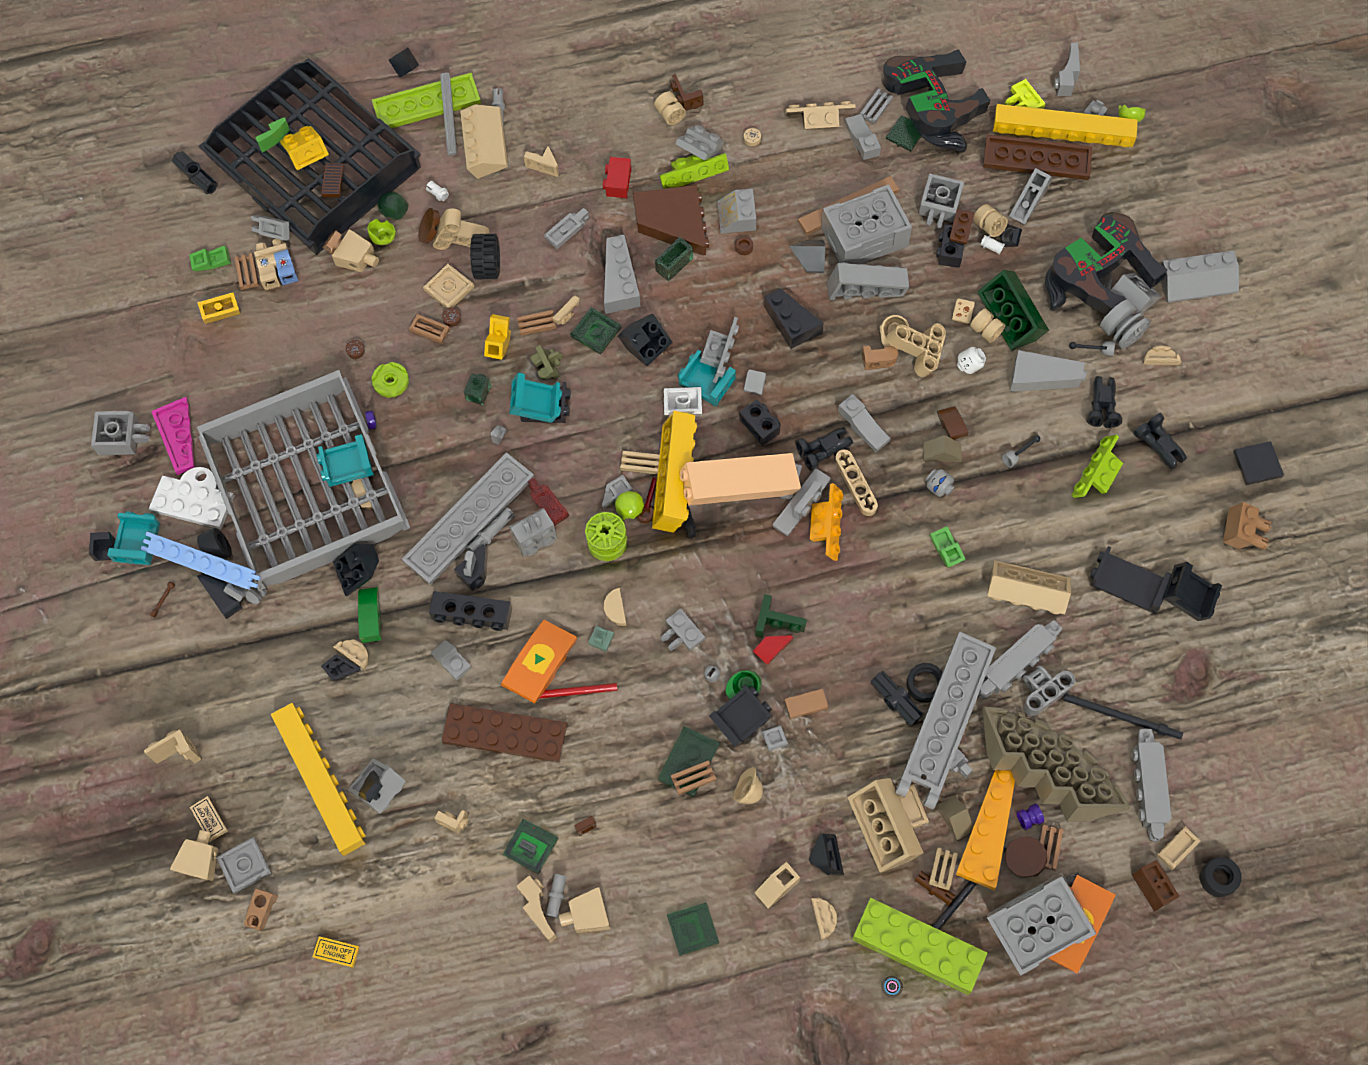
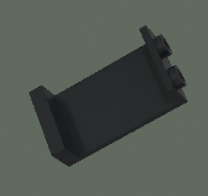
M1109 546L1105 552L1101 551L1097 558V562H1099L1098 568L1094 567L1089 576L1092 579L1090 586L1156 614L1164 600L1163 596L1171 573L1166 572L1162 577L1109 554L1112 548Z

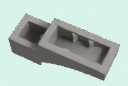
M1071 43L1068 52V63L1065 69L1059 71L1058 77L1054 79V89H1057V96H1071L1074 82L1078 80L1080 73L1078 43Z
M862 114L845 118V125L862 159L866 160L880 156V144L875 133L873 134L868 128Z
M852 394L839 405L838 412L851 424L850 428L877 453L890 442V437L870 416L865 408L866 406Z

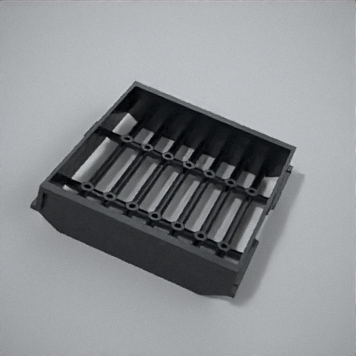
M310 58L292 65L218 124L206 141L199 145V148L207 157L252 196V199L266 212H269L276 219L288 221L289 231L316 255L324 250L322 246L332 232L337 231L343 234L421 168L419 162L421 154L380 118L374 117L353 99L343 86ZM312 78L317 80L325 88L320 87L315 81L312 80ZM305 84L317 92L311 99L299 90ZM329 93H332L337 99H339L345 106H347L367 125H369L373 129V131H371L367 126H365L359 119H357L352 113H350L345 107H343ZM292 94L304 103L298 110L286 101ZM321 99H325L366 136L358 142L319 108L316 103ZM281 105L291 114L286 118L290 129L288 134L297 133L289 126L294 121H299L304 126H312L320 135L323 143L340 157L334 163L348 164L366 179L362 185L357 186L343 174V183L353 192L346 198L342 194L340 198L334 197L340 203L333 209L311 191L317 185H323L324 171L318 174L309 165L303 167L302 169L313 178L310 183L305 185L267 150L262 153L258 143L246 133L253 126L262 134L269 131L259 121L266 115L274 122L281 119L273 112L277 106ZM308 110H312L353 147L345 153L304 117L303 114ZM378 135H380V136H381L382 138H384L389 144H391L396 150H398V151L400 152V154H398L397 152H395L389 145H387L382 139H380V138L378 137ZM239 137H242L252 146L244 153L233 144ZM279 141L276 146L290 158ZM369 142H374L393 159L385 165L365 146ZM225 148L230 149L238 157L231 164L219 155ZM255 153L261 154L300 191L292 197L254 163L250 157ZM356 153H361L380 170L371 175L351 157ZM326 157L318 160L324 166L325 163H331ZM241 164H246L287 202L280 208H277L235 169ZM304 196H308L327 214L318 220L298 201ZM291 207L295 208L314 225L309 235L284 214Z

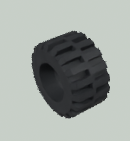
M473 234L471 238L470 260L472 275L475 280L498 279L500 274V246L496 234Z

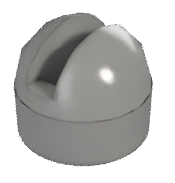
M714 665L708 666L704 672L705 679L709 682H716L720 678L719 668ZM714 669L715 671L713 672L711 677L708 676L709 673Z

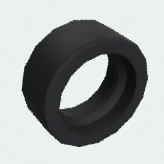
M921 663L911 669L907 677L906 687L913 699L929 703L935 691L929 694L918 691L915 688L914 679L919 673L928 672L936 677L938 685L942 671L938 666L931 663Z

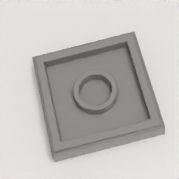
M254 837L216 857L234 894L272 874Z

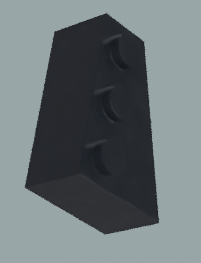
M781 288L764 296V308L790 349L823 334L824 323Z

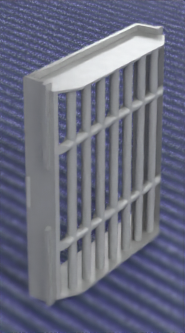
M339 370L197 427L200 434L198 437L218 489L222 492L221 496L228 514L233 519L237 530L236 535L250 569L256 571L255 575L261 577L260 581L254 579V582L259 584L258 591L265 589L267 585L283 583L331 563L355 544L374 545L392 537L402 529L405 531L410 528L387 472L381 470L378 463L377 453L367 434L369 432L348 380L346 377L342 378ZM343 390H345L357 418V422L349 425L345 424L335 397ZM327 401L339 426V429L328 432L318 405ZM310 408L321 432V436L315 439L310 438L300 412ZM292 415L304 441L303 444L295 447L283 422V419ZM275 422L286 447L285 451L278 454L275 453L265 426ZM361 428L385 487L374 491L369 478H361L366 495L356 498L350 482L343 483L348 502L338 505L331 487H329L327 481L322 480L320 470H323L322 464L319 465L317 452L314 447L325 443L327 449L333 448L335 446L332 439L343 436L346 444L351 443L353 440L350 432ZM255 430L259 431L268 453V458L258 461L248 433ZM241 437L251 462L250 465L240 468L230 440ZM223 443L233 469L231 473L224 476L221 475L210 444ZM308 450L331 507L322 513L318 508L297 456L298 453ZM288 457L291 459L313 514L312 517L302 520L279 461ZM271 464L295 521V524L286 528L261 469ZM255 472L277 528L276 532L269 535L265 532L244 475ZM237 479L259 535L258 539L249 543L225 485L226 482ZM387 493L398 515L386 520L377 499ZM370 501L379 523L368 528L359 505ZM353 509L361 531L350 535L342 512ZM335 516L343 536L342 539L332 542L324 523L325 519ZM317 523L325 546L314 550L306 527ZM299 531L307 551L306 554L296 557L288 537L289 534ZM281 538L289 561L278 565L270 542ZM263 546L271 568L259 573L251 550Z

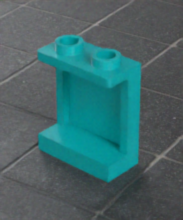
M697 350L695 354L689 357L687 366L679 371V386L683 388L701 387V398L717 406L735 381L736 370L731 367L728 370L725 369L723 377H719L717 383H714L713 380L717 368L700 362L702 351Z
M517 373L512 379L509 414L552 423L559 417L561 407L559 406V400L562 396L560 383L556 382L554 385H547L525 380V374Z
M362 434L355 436V442L326 450L322 446L318 447L317 460L319 465L322 464L323 470H320L322 480L327 481L329 487L374 475L366 442Z
M129 511L118 513L117 517L120 520L114 548H109L108 557L113 562L151 565L153 554L140 549L141 546H149L143 543L144 539L151 540V537L145 535L146 531L158 535L160 522L150 513H144L143 515Z

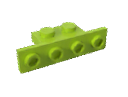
M724 153L703 160L693 154L686 158H679L671 163L673 171L659 176L662 189L681 187L728 171L727 156Z
M1117 434L1106 436L1100 441V446L1092 455L1088 467L1084 469L1080 481L1074 486V491L1071 494L1073 498L1085 497L1091 485L1101 494L1107 493L1123 465V462L1111 452L1119 438Z

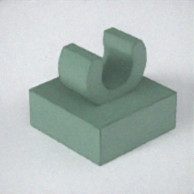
M596 626L588 644L607 652L614 637V632Z

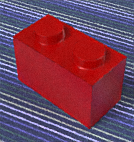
M610 157L609 164L605 166L607 179L603 180V189H606V197H628L632 170L631 159Z

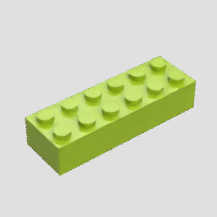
M870 898L852 938L853 941L966 995L972 992L987 956V952Z

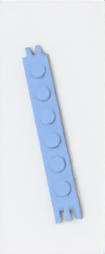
M146 531L145 535L151 537V540L144 539L143 543L149 546H141L140 550L250 590V587L258 588L259 584L252 582L253 579L259 581L261 579L260 576L255 575V570Z

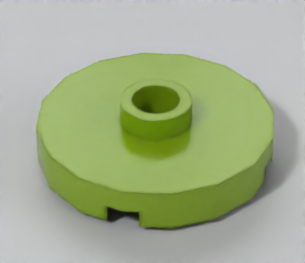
M388 362L389 364L378 366L372 375V385L375 391L383 397L399 396L408 387L409 376L406 369L395 362Z

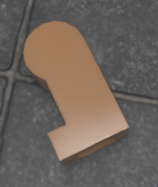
M863 346L862 358L864 369L872 370L894 366L897 362L898 350L893 346H886L884 349L871 350L870 346Z
M255 888L247 910L244 926L262 931L278 895Z

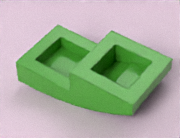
M285 117L268 124L270 130L255 137L262 153L276 145L289 132L290 129Z
M225 245L211 251L202 249L189 255L193 271L209 270L231 264L229 251Z
M948 526L929 534L937 552L948 568L966 560L958 542L955 543Z

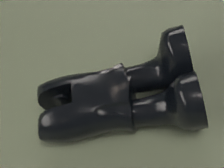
M1096 376L1094 379L1093 401L1091 403L1093 409L1086 416V422L1093 427H1100L1103 424L1102 408L1105 409V428H1114L1122 424L1123 418L1121 414L1115 412L1116 382L1113 377L1108 378L1107 386L1102 385L1101 376Z
M1160 412L1150 419L1148 423L1145 422L1140 425L1133 434L1135 437L1144 440L1151 447L1150 449L1158 454L1164 464L1173 469L1177 466V461L1182 463L1187 459V456L1182 448L1171 438V435L1167 434L1163 429L1164 416ZM1151 431L1159 438L1158 440L1155 439Z
M841 427L822 437H817V440L809 443L804 438H799L795 441L799 456L804 458L806 467L813 471L818 468V463L824 459H829L840 450L847 449L854 442L851 437L839 440L847 433L845 427ZM817 449H820V452L815 454L812 453Z

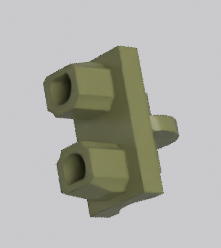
M541 345L535 347L537 352L530 358L537 367L542 363L544 364V367L538 370L540 378L544 381L551 377L558 379L560 375L556 367L561 365L562 353L555 352L554 349H550L548 353Z

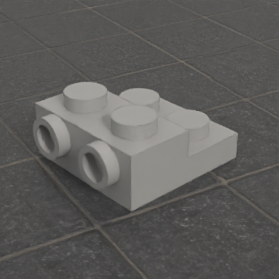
M699 125L688 128L686 134L677 138L676 145L703 160L720 154L724 141L718 135L708 133L705 128Z

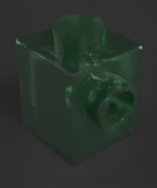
M471 373L464 390L465 399L484 405L491 388L489 378L483 374L476 375Z

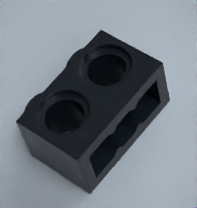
M945 225L944 232L940 231L938 242H942L941 247L937 248L936 257L939 258L938 265L960 268L964 244L950 241L953 226Z
M755 400L739 412V420L761 446H764L780 434L781 424L779 420L770 415L764 403L761 404L758 400ZM757 413L759 416L753 417L752 414ZM764 427H770L771 429H770V430H764L763 428H764Z

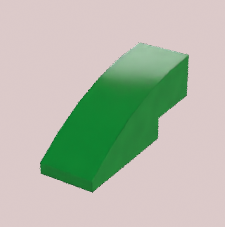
M378 587L358 590L359 638L362 643L382 640Z

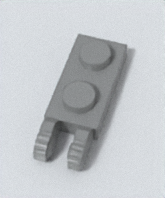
M261 215L251 216V220L259 222V226H252L253 232L280 240H289L288 221Z

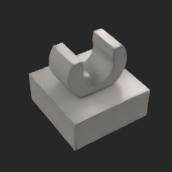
M1093 100L1083 114L1104 116L1108 108L1103 106V102L1099 100L1095 102Z

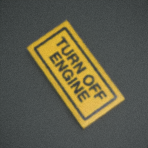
M319 937L313 958L354 968L360 947Z

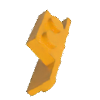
M834 483L830 484L828 502L812 504L810 540L813 542L826 540V555L833 561H837L838 554L840 553L839 536L841 535L840 518H842L841 501L843 500V492Z

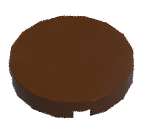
M429 208L425 212L419 227L418 237L420 242L428 244L434 239L437 230H434L435 226H438L440 222L438 210Z
M1030 836L1019 837L1008 845L1005 852V861L1010 871L1021 878L1035 877L1046 867L1047 852L1043 844L1037 839Z

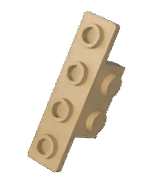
M851 101L841 102V105H834V102L823 103L824 106L817 107V104H806L804 108H799V105H789V109L785 110V114L803 112L804 129L840 127L839 110L855 109L856 104H851Z

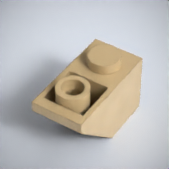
M786 862L769 876L756 890L755 895L769 909L799 883L800 877Z

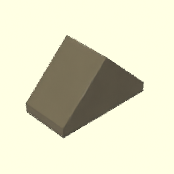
M946 435L923 443V461L961 462V443Z
M955 796L936 805L956 841L971 834L973 824L968 810Z

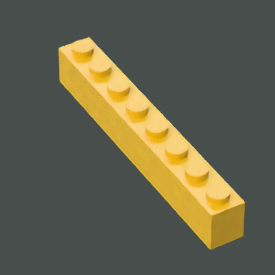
M997 104L994 114L993 132L1133 147L1137 137L1138 119Z
M290 703L273 712L271 716L339 852L345 856L365 845L363 838L366 835L361 826H356L354 820L357 817L352 808L348 810L345 804L348 800L343 791L339 792L337 788L339 782L334 774L330 775L328 769L331 766L326 757H321L319 752L322 749L317 740L313 741L311 735L314 733L308 723L304 724L302 718L305 715L300 706L296 708L293 703Z

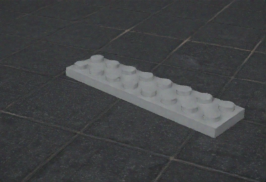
M506 452L402 558L403 563L431 585L467 546L478 537L477 534L480 531L483 532L535 478L534 474Z

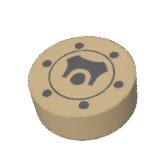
M750 128L744 132V142L746 145L756 146L760 143L761 133L759 130Z

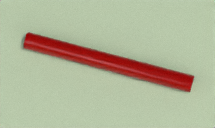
M617 683L545 690L539 699L618 691Z

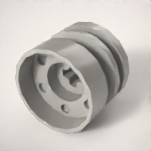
M1129 299L1115 306L1100 324V328L1108 336L1115 334L1113 340L1115 343H1118L1121 349H1125L1135 343L1151 324L1148 318H1144L1143 313L1135 315L1137 307Z

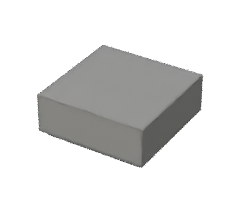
M781 725L762 731L769 752L788 745Z

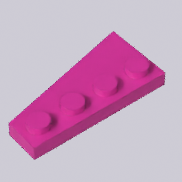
M187 397L152 410V415L176 474L179 475L195 468Z

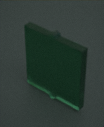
M902 115L886 136V139L897 144V147L901 146L910 152L921 138L912 121Z

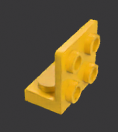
M312 126L302 127L299 129V132L288 134L280 140L296 170L329 155L320 135Z

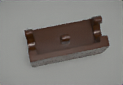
M1157 860L1132 874V877L1154 912L1180 897Z

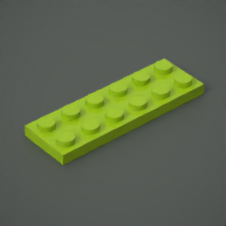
M472 73L450 78L453 111L481 104ZM441 81L372 99L377 119L380 118L390 128L444 114Z

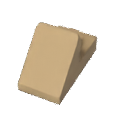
M547 146L543 156L526 151L524 155L525 167L558 177V165L549 146Z

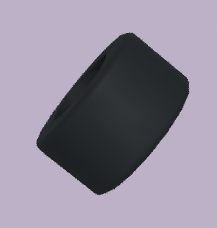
M213 527L197 537V543L201 551L225 560L231 557L232 550L230 544L219 529Z
M1226 857L1211 859L1202 867L1200 872L1202 887L1207 893L1215 897H1225L1232 894L1239 888L1242 881L1239 866L1233 860ZM1221 869L1227 874L1228 882L1226 884L1220 885L1215 881L1213 877L1215 870Z

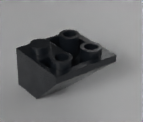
M654 314L631 323L618 335L625 348L645 366H648L673 343Z
M355 544L333 562L345 596H349L372 578L379 563V558L373 544Z

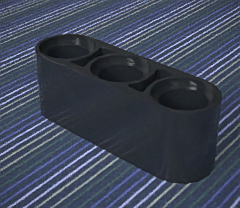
M205 573L197 575L226 619L243 609L238 600L224 592L227 586L224 580Z

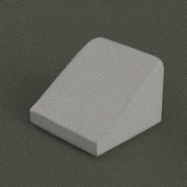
M749 369L744 391L762 395L766 373Z

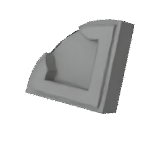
M500 425L496 426L490 434L492 442L499 445L507 429Z
M467 551L464 559L467 562L463 571L465 576L471 577L476 557L474 552Z

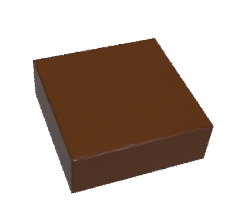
M593 816L574 825L579 836L597 826Z

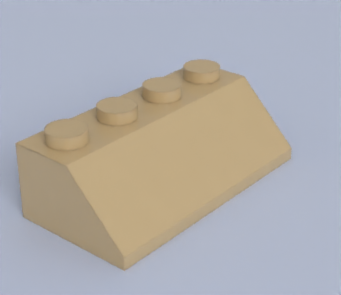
M475 104L460 110L467 170L479 179L507 168L508 162L501 108Z
M994 560L988 586V597L997 601H1010L1014 605H1027L1035 610H1048L1053 614H1065L1071 595V578Z
M891 778L875 780L847 797L880 873L907 863L924 854L900 798L895 793L896 789Z

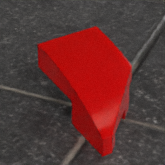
M791 635L767 636L753 652L769 665L794 637Z

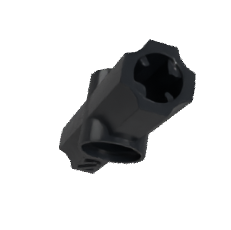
M178 151L174 154L172 163L189 178L192 184L197 185L206 195L216 191L217 182L200 167L199 163L194 162L183 151Z
M884 671L879 672L871 680L870 683L883 696L886 705L892 711H896L910 727L923 717L924 714L910 700L906 690L901 686H897Z

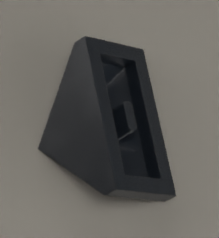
M820 834L809 861L827 875L841 876L844 875L836 834Z

